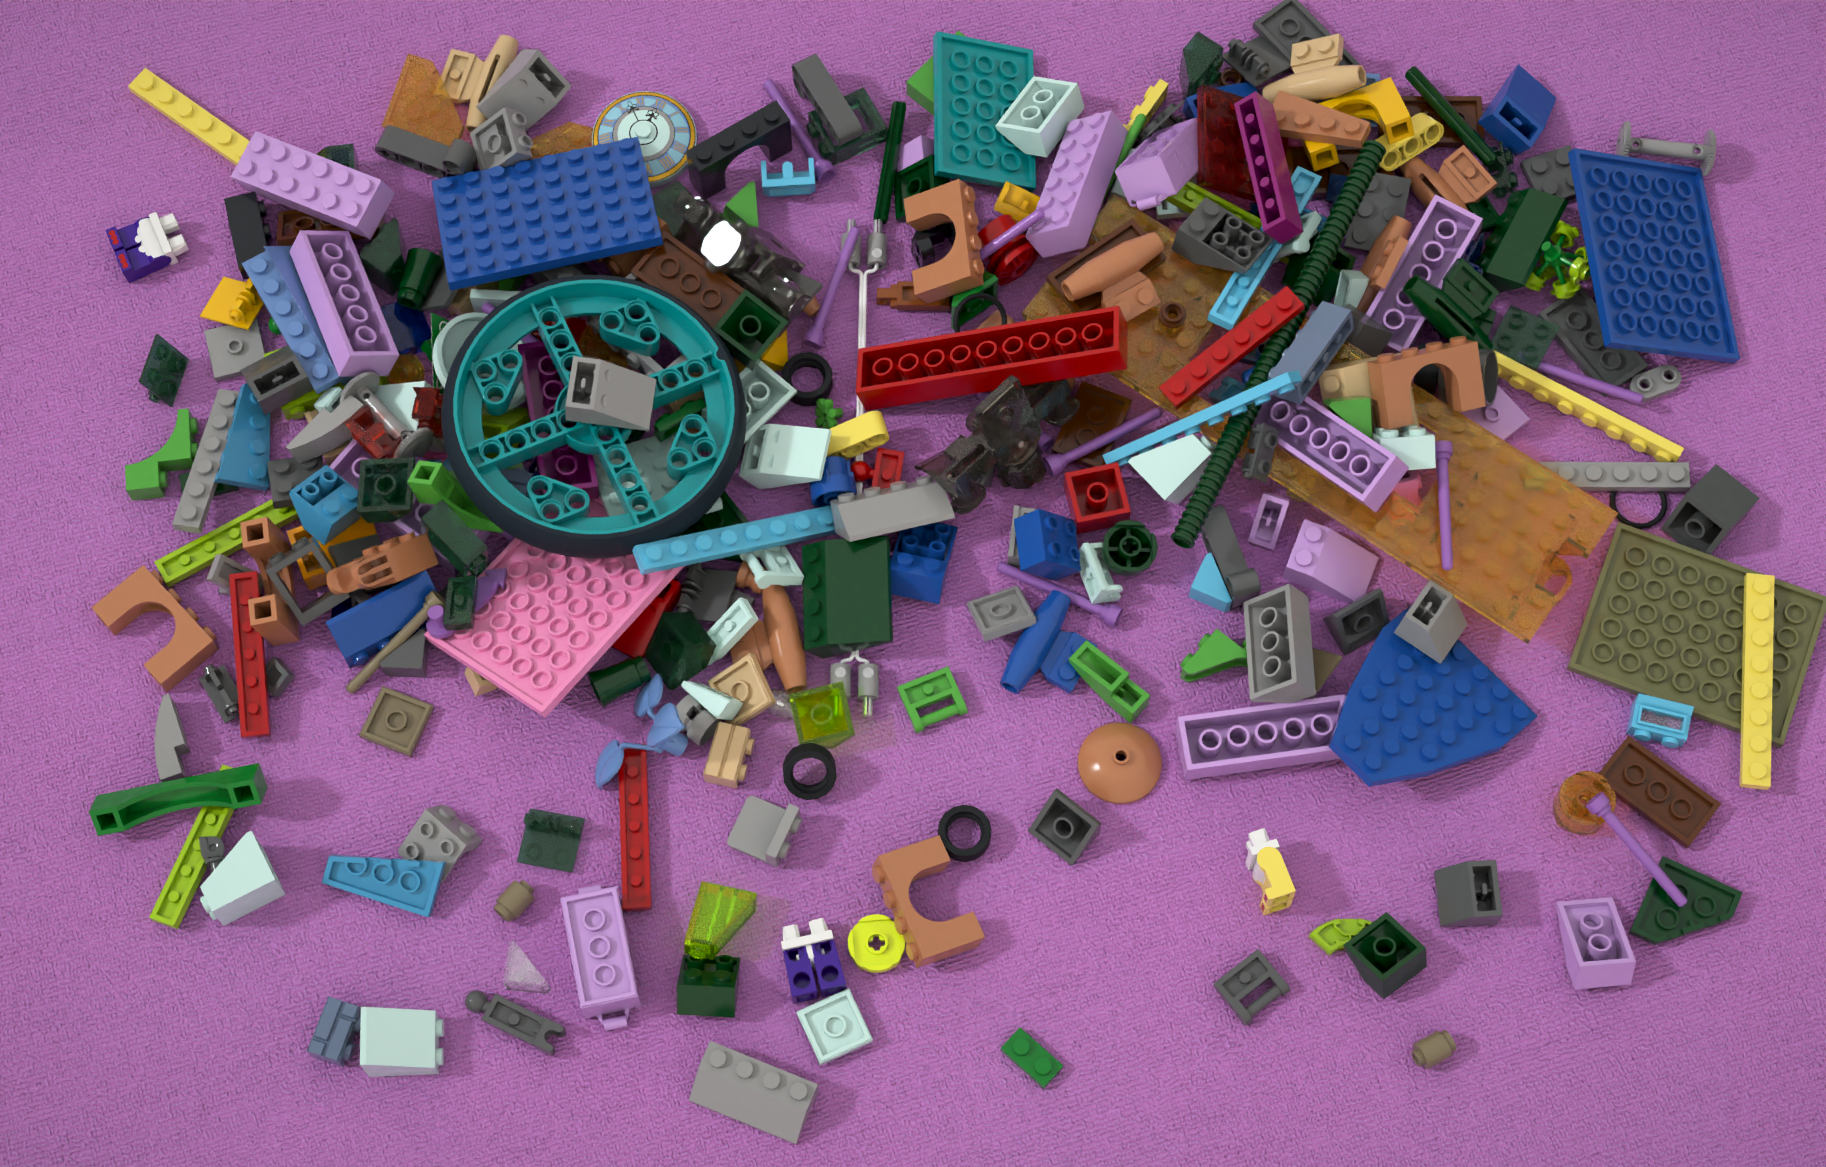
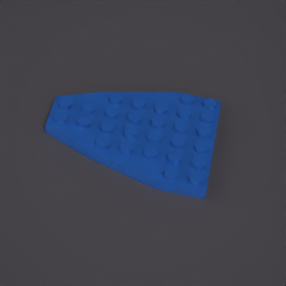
M1412 605L1384 626L1378 634L1344 698L1329 744V748L1369 787L1425 777L1498 752L1537 717L1459 639H1457L1440 664L1396 635L1394 631Z

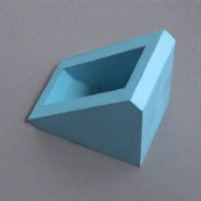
M1208 553L1205 555L1193 581L1189 597L1222 612L1230 611L1232 600L1212 553Z

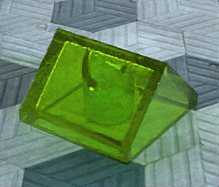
M843 681L789 694L799 744L815 743L822 745L826 749H833L855 736Z

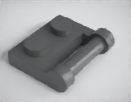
M1259 949L1213 984L1216 991L1245 1026L1253 1021V1016L1280 995L1285 996L1290 992L1288 984ZM1269 979L1273 987L1245 1008L1240 1001Z

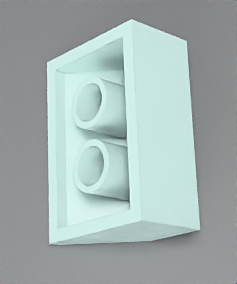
M1033 76L995 125L996 129L1025 154L1048 157L1064 136L1069 122L1077 119L1085 108L1078 83Z
M762 361L753 371L746 367L739 374L746 401L747 423L744 444L797 393L795 388ZM704 407L701 417L707 424V408Z

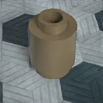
M514 880L495 900L497 904L493 909L505 921L510 923L513 919L517 920L535 900L532 895L535 891L524 880H521L520 883Z
M1435 1031L1413 1043L1411 1056L1417 1066L1430 1069L1451 1057L1452 1052L1456 1051L1457 1048L1448 1031Z

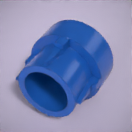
M826 457L822 479L809 482L811 502L817 508L831 505L830 501L838 499V495L843 493H854V495H857L854 472H851L850 460L847 461L843 457Z

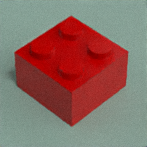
M1118 462L1064 474L1063 486L1071 518L1076 526V535L1111 528L1119 521L1130 520L1131 510Z

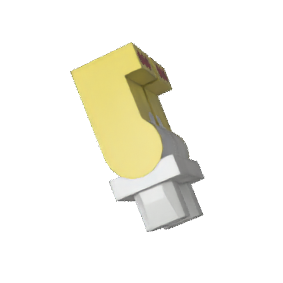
M1265 828L1249 833V841L1246 842L1248 855L1245 863L1248 871L1253 869V879L1262 888L1263 898L1260 907L1263 915L1291 907L1296 890L1283 858L1278 851L1280 846L1277 839L1270 841Z

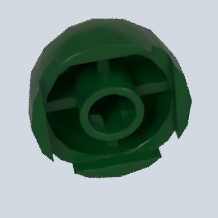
M1125 520L1114 524L1107 531L1103 538L1101 552L1103 561L1111 571L1117 575L1131 577L1141 574L1150 567L1156 558L1158 545L1153 532L1150 533L1143 523Z

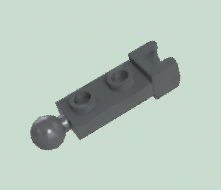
M479 990L471 991L466 996L465 1005L469 1011L474 1013L485 1012L482 1017L484 1023L535 1047V1049L549 1056L555 1055L553 1046L547 1042L549 1036L557 1035L564 1037L566 1035V1029L562 1025L527 1010L497 994L494 995L491 1002L488 1001L486 994Z

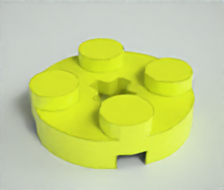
M873 914L863 917L854 926L853 930L850 931L848 950L850 957L859 969L871 973H882L896 967L900 963L905 951V940L903 935L897 932L894 921L885 915ZM873 937H879L881 942H885V945L881 946L878 951H875L873 947L868 945V943L873 942Z

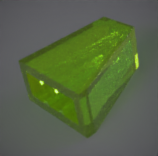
M701 881L684 939V954H688L696 959L707 958L713 960L756 912L757 893Z

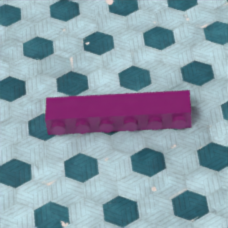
M1255 91L1234 103L1263 231L1280 244H1283L1304 231L1274 106Z

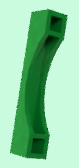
M260 763L97 795L89 810V814L97 835L101 836L126 831L151 818L187 808L221 806L237 809L262 804L268 787Z

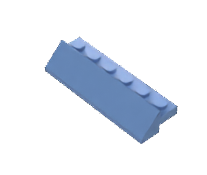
M264 246L265 252L243 262L242 265L285 342L302 365L316 394L340 382L342 386L346 385L356 376H338L289 251L292 246Z

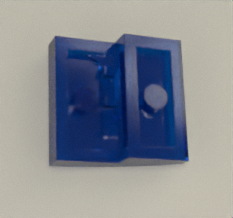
M398 302L381 306L380 309L399 356L411 351L412 355L422 352L420 348L424 341L432 339L431 330L423 312L403 307Z

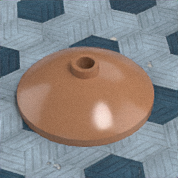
M1116 722L1098 727L1086 737L1079 750L1077 764L1084 786L1095 797L1112 804H1129L1144 798L1154 789L1161 774L1162 758L1159 747L1146 731L1129 723ZM1123 754L1126 759L1119 761L1116 759V755Z

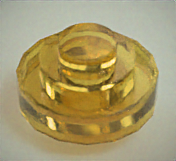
M410 353L399 354L388 375L390 384L424 381L425 377L421 361Z

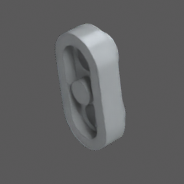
M1662 365L1634 376L1628 386V390L1643 394L1642 403L1674 392L1681 382V373L1672 365ZM1668 374L1672 377V379L1668 380L1664 377V375ZM1640 383L1646 384L1648 388H1642Z

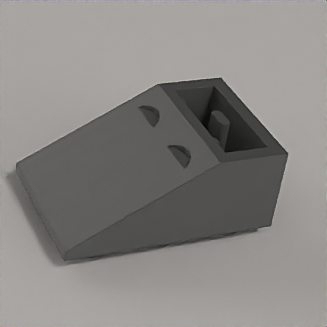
M1205 197L1178 228L1171 250L1195 264L1246 274L1274 239Z

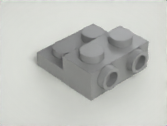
M504 107L470 132L480 170L489 169L494 166L507 167L515 165L522 160L527 161L532 157L530 148L533 147V142L526 135L524 125H526L527 120L520 111Z

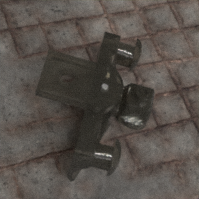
M687 190L682 191L673 203V208L684 218L674 238L706 260L703 264L715 274L718 271L722 272L786 319L788 324L780 334L781 336L810 300L811 296L778 265L800 273L806 265L772 233L740 219L736 222L730 221L707 199L698 195L695 198Z
M1010 375L970 412L966 419V428L972 434L968 438L960 435L945 450L914 467L931 476L949 493L952 499L950 504L955 513L961 515L968 514L977 508L985 498L986 489L981 484L975 482L982 475H985V472L989 471L993 464L996 466L997 478L1003 487L1029 489L1034 483H1038L1044 478L1047 470L1038 444L1042 432L1039 423L1041 420H1044L1053 426L1066 424L1078 412L1080 401L1076 397L1068 396L1072 390L1067 379L1022 386L1017 377Z

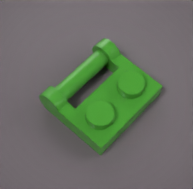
M949 666L897 686L898 694L916 734L924 731V727L957 714L962 716L968 713ZM952 697L954 704L919 717L918 710Z

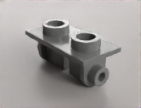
M1263 422L1262 424H1255V427L1251 428L1247 448L1255 450V453L1245 454L1241 472H1243L1242 478L1248 480L1255 478L1263 483L1267 482L1268 474L1271 471L1274 450L1278 443V429Z
M213 664L208 665L204 668V676L200 677L199 680L226 724L239 717L237 687L224 665L220 667H215Z

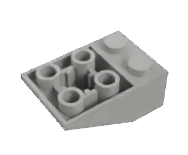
M522 49L476 108L487 119L504 107L520 111L527 120L526 125H524L526 132L558 104L571 85L538 49Z
M573 356L565 405L566 420L649 431L656 379L601 359Z

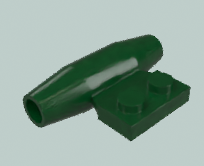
M1457 258L1442 279V289H1439L1419 275L1411 277L1406 282L1403 292L1419 313L1444 337L1449 340L1452 337L1466 336V340L1478 342V349L1493 348V343L1473 318L1485 313L1500 292L1463 258Z

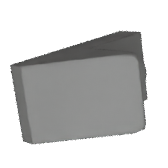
M222 554L215 555L206 580L219 586L220 594L231 597L229 574L252 572L253 570ZM259 574L260 593H261V590H262L264 584H263L262 576H261V574Z

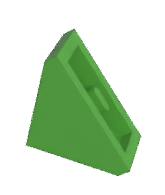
M749 182L725 205L722 218L734 224L737 231L749 241H752L759 230L755 182Z
M1366 396L1328 398L1322 402L1336 416L1370 439L1372 438L1370 398Z

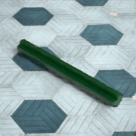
M1416 66L1411 67L1406 72L1405 78L1485 166H1491L1496 161L1497 154Z
M894 101L892 104L873 220L877 219V224L878 219L882 220V224H886L888 221L906 113L905 102Z

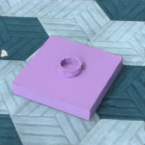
M1497 386L1496 397L1491 406H1484L1464 412L1454 411L1452 414L1488 454L1524 427L1530 420L1499 386Z

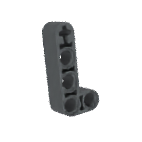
M814 53L792 64L793 82L797 92L802 99L808 97L835 142L841 146L863 135V129L858 118L818 55Z
M391 125L385 127L374 149L377 154L385 159L437 178L464 175L467 172L475 171L478 165L474 147L464 140L454 139L451 145L447 146Z
M1221 504L1214 506L1209 512V516L1205 519L1206 522L1202 526L1200 534L1207 552L1212 553L1232 600L1230 608L1233 609L1242 606L1244 601L1259 596L1261 586L1255 569L1253 567L1248 569L1227 512Z

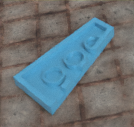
M245 383L239 391L232 416L233 422L228 430L226 447L222 452L218 473H216L214 482L266 491L269 488L267 462L270 461V413L266 415L263 413L248 384Z
M332 854L328 858L322 883L425 917H430L446 862Z

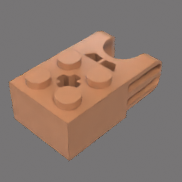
M413 531L400 537L395 536L387 539L379 546L374 545L362 550L363 556L331 569L327 573L326 582L329 590L335 595L346 594L359 588L366 591L399 582L439 563L427 533L416 536Z

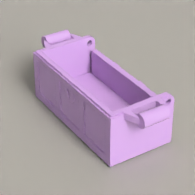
M1193 118L1153 131L1116 168L1115 173L1131 207H1138L1139 211L1160 206L1161 201L1177 194L1214 153L1199 119Z
M601 884L578 888L579 894L561 897L560 900L581 1011L584 1018L596 1016L604 1026L605 1031L627 1027L630 1009L640 1007L641 1001L637 991L634 966L631 959L618 887L602 889ZM625 1010L624 1016L603 1020L602 1015Z

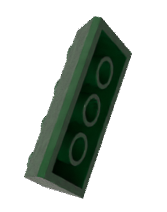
M1533 188L1513 192L1507 200L1508 205L1496 220V227L1493 233L1486 239L1482 254L1475 260L1474 269L1500 293L1525 287L1543 252L1541 249L1542 244L1549 241L1568 204L1565 198Z

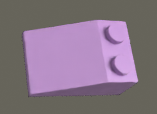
M1304 519L1287 562L1283 579L1351 603L1366 593L1379 557L1331 528Z
M1613 897L1557 902L1556 909L1565 960L1574 989L1631 985L1636 960Z

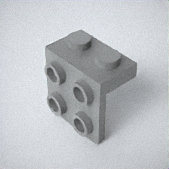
M749 796L732 828L727 844L735 850L777 867L781 858L785 859L790 850L791 844L789 841L792 834H797L803 819L800 818V809L790 803L787 809H783L755 796Z
M443 804L425 809L398 849V853L403 859L446 862L440 885L447 878L462 854L477 849L482 842V839L476 834V830L472 826L463 823L455 816L456 813L453 809Z

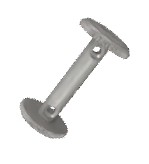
M1625 121L1619 129L1616 155L1628 157L1629 153L1701 160L1702 176H1707L1714 165L1717 139L1714 131L1709 129L1705 134L1703 144L1631 137L1630 122Z
M364 372L357 375L344 387L340 403L351 394L365 405L370 414L399 443L393 456L397 465L407 466L411 464L416 456L420 455L423 457L432 445L433 432L428 427H423L411 433L375 395L376 389H378L380 384V377L374 372Z

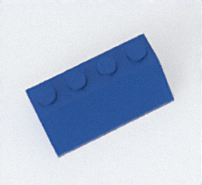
M426 570L326 621L349 668L353 665L359 666L366 663L371 656L380 652L424 607V598L432 590L437 592ZM427 620L411 636L421 628H426Z

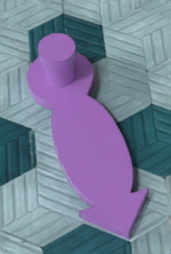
M507 569L484 570L487 575L478 578L463 588L451 601L448 609L444 610L440 605L430 607L427 612L429 618L426 623L429 634L436 639H443L452 635L457 628L459 620L473 615L484 607L495 595L499 586L505 589Z

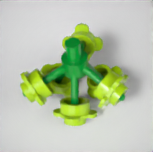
M1559 220L1550 237L1555 245H1552L1549 241L1542 244L1541 249L1545 253L1539 259L1541 266L1539 268L1534 267L1525 285L1527 288L1540 291V287L1543 288L1545 286L1544 282L1558 276V280L1553 283L1554 289L1551 290V295H1556L1558 299L1571 298L1576 294L1575 291L1581 289V285L1578 283L1581 280L1587 281L1591 276L1586 247L1578 248L1575 254L1564 252L1561 249L1574 245L1575 237H1578L1580 234L1578 228Z

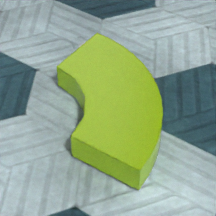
M1359 918L1334 919L1314 929L1308 937L1330 956L1336 951L1344 949L1343 945L1373 922Z

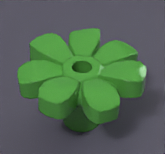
M818 399L816 401L817 407H815V415L819 417L815 420L816 426L823 429L837 426L836 419L843 417L842 409L833 408L832 399Z

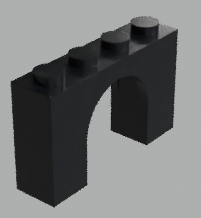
M777 100L686 151L690 182L703 200L726 188L725 171L728 165L747 149L759 146L770 163L793 150L790 119Z

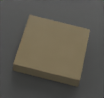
M382 686L359 736L361 739L411 758L435 708L431 704Z

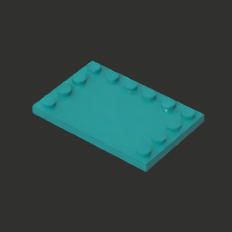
M937 31L933 36L934 176L960 179L962 181L1001 188L1008 181L1032 193L1036 189L1035 155L1022 152L996 129L995 125L1034 76L1033 50Z

